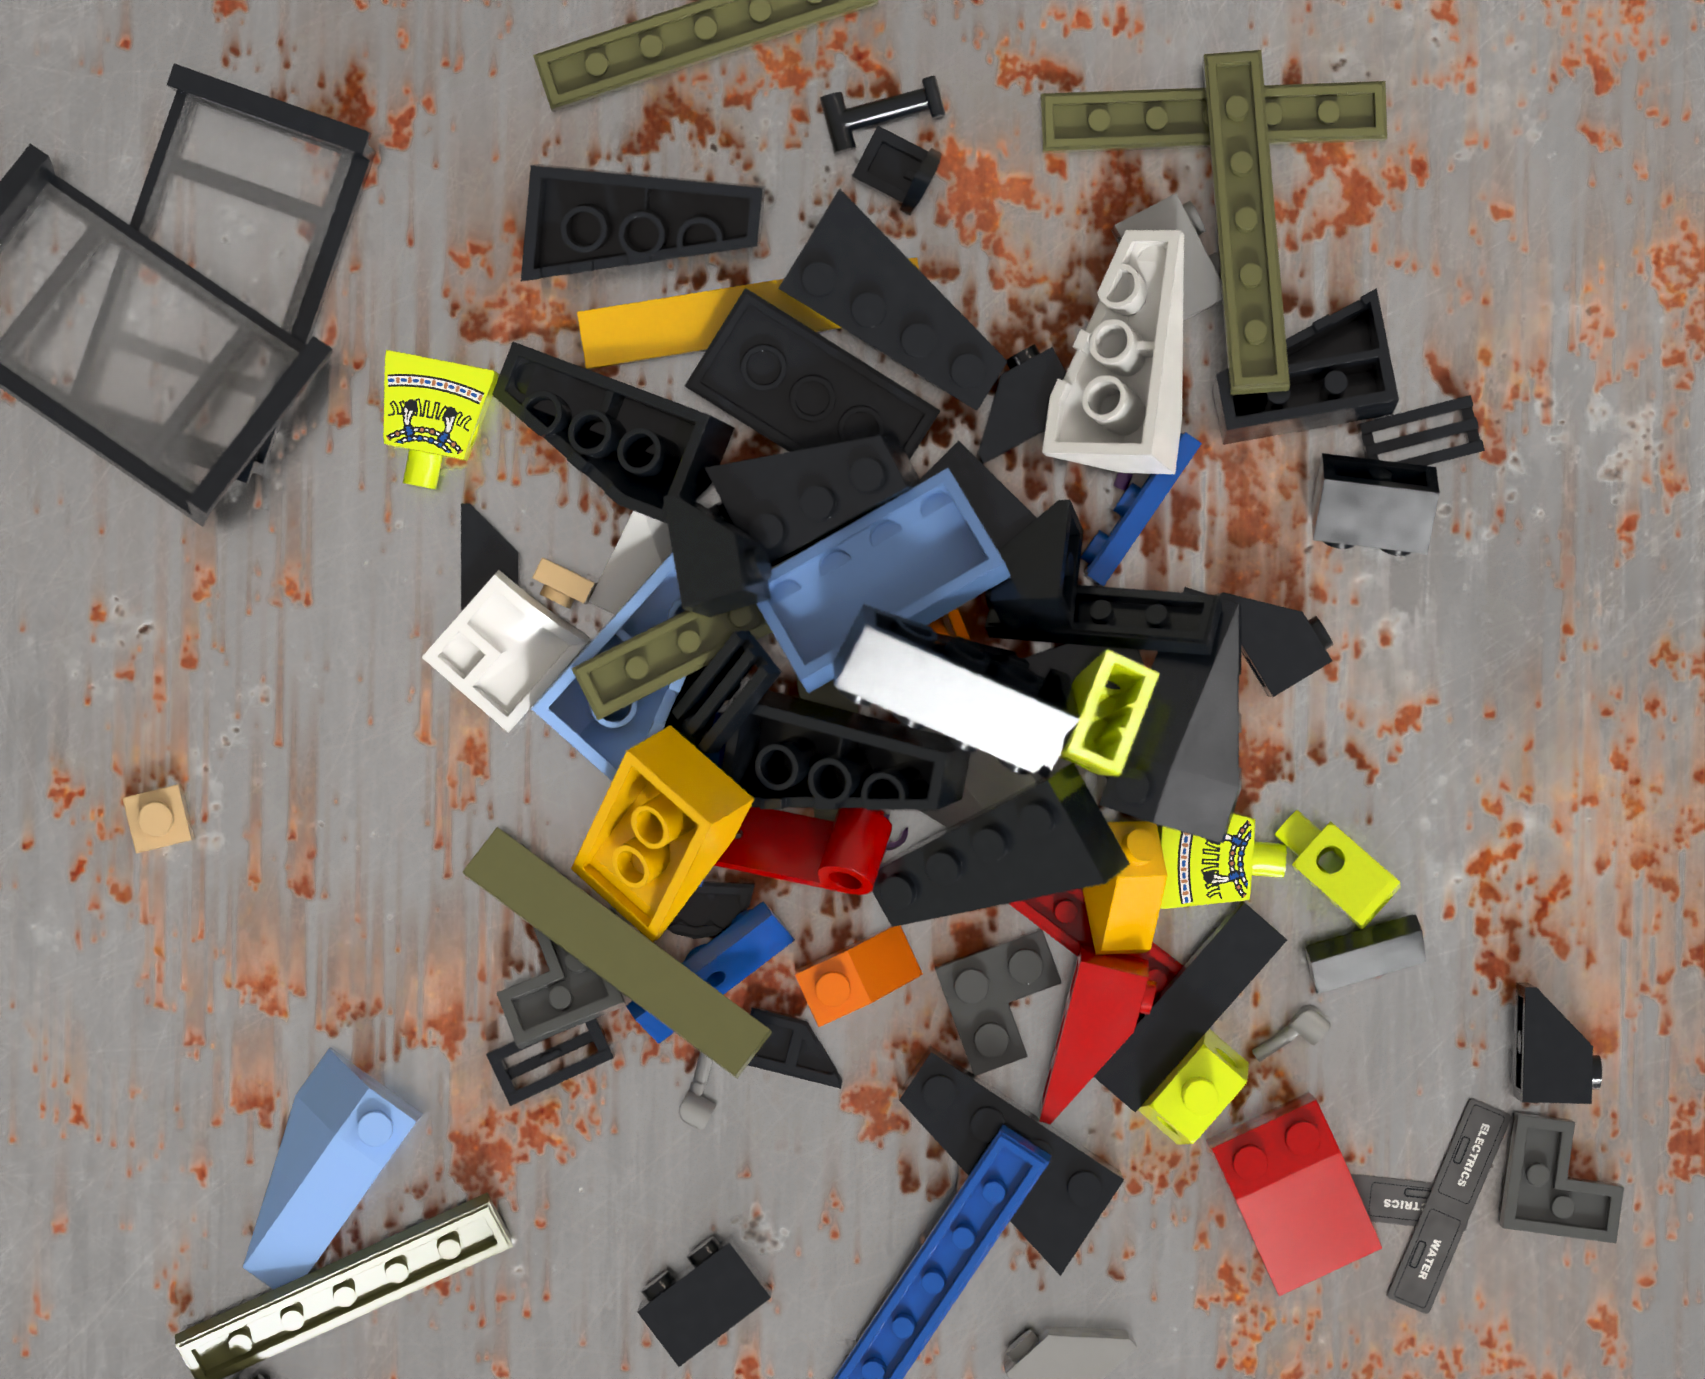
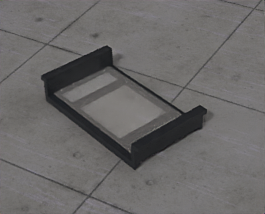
M174 63L167 86L174 90L176 94L130 226L307 345L313 334L376 155V151L368 145L372 133ZM121 250L71 393L68 396L139 445L147 448L238 329ZM254 341L167 455L211 470L290 367V364ZM282 420L236 480L249 484L252 473L263 476Z
M30 143L0 181V388L203 527L213 508L318 371L327 363L328 358L333 353V349L315 336L305 345L55 175L50 157Z

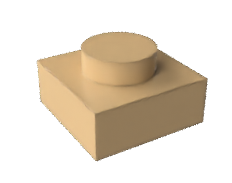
M543 557L532 577L544 584L539 593L540 595L571 609L575 600L588 604L597 583Z
M182 784L122 798L136 854L195 839Z

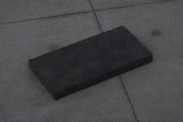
M746 287L684 385L789 452L886 435L898 437L910 460L940 413V409Z

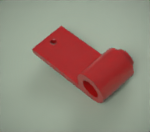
M750 807L737 832L742 837L733 839L714 866L848 894L864 895L873 890L892 832V824L884 817L885 813L883 810L840 808L835 821H829L775 809Z

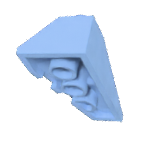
M673 552L530 708L611 781H613L628 749L664 729L666 720L686 676L597 720L571 668L686 611L682 609Z

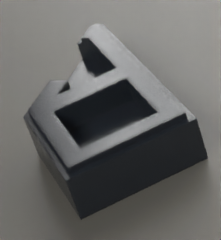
M461 503V610H463L498 570L520 587V552L470 503Z
M752 1006L750 1015L768 1027L772 1034L748 1066L841 1089L843 1078L807 1019Z

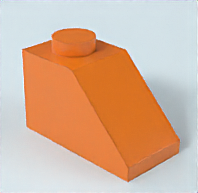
M901 925L889 926L795 969V977L818 1027L867 1006L923 975Z

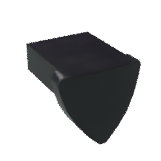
M877 126L851 179L901 204L900 211L911 215L927 194L939 168L942 153L933 148L927 151Z

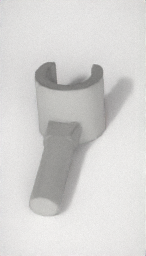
M1305 1005L1296 1012L1289 1024L1282 1028V1031L1254 1048L1252 1052L1260 1062L1292 1042L1299 1034L1313 1046L1329 1031L1331 1020L1316 1006Z
M701 1052L699 1053L693 1082H691L690 1088L679 1108L681 1120L698 1130L705 1128L717 1105L701 1096L706 1087L712 1060Z

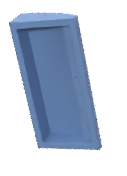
M947 468L773 568L771 578L768 580L771 599L756 604L809 694L834 679L832 664L863 604L923 625H928L1011 576L992 540L951 471Z

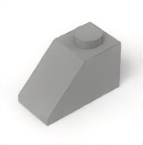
M1045 1326L1036 1335L1031 1329L1026 1331L1010 1345L1005 1352L1010 1359L1004 1363L1006 1375L1010 1379H1104L1138 1347L1134 1338L1127 1330Z

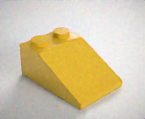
M670 725L626 751L571 870L643 935L654 942L662 936L733 841L754 798Z

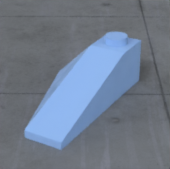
M329 1048L295 1096L243 1268L273 1290L309 1274L423 1113L335 1050Z

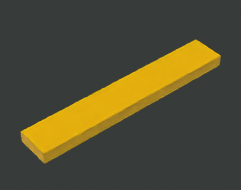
M917 257L909 258V260L919 269ZM784 279L577 312L585 365L588 370L706 351L745 287L817 333L843 328L778 289Z

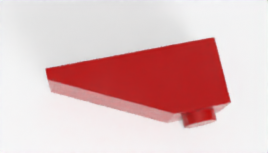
M1081 944L1040 1102L1039 1122L1051 1125L1133 1034L1139 1013L1150 1014L1157 981L1148 979V960L1125 954L1096 955L1094 947Z

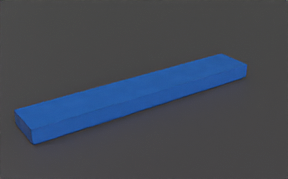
M1004 1124L1001 1126L833 1379H903L1049 1164L1052 1157L1050 1154Z

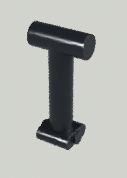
M936 76L923 78L924 88L847 109L842 92H835L820 97L834 154L856 148L852 132L854 130L930 110L932 118L944 116L945 109Z

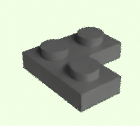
M534 927L533 929L550 971L497 992L514 1041L519 1049L627 1006L620 991Z
M1041 928L934 967L974 1076L1028 1057L1009 1003L1062 983Z
M1515 1112L1499 1225L1504 1229L1616 1244L1624 1186L1616 1183L1568 1177L1575 1128L1573 1120Z

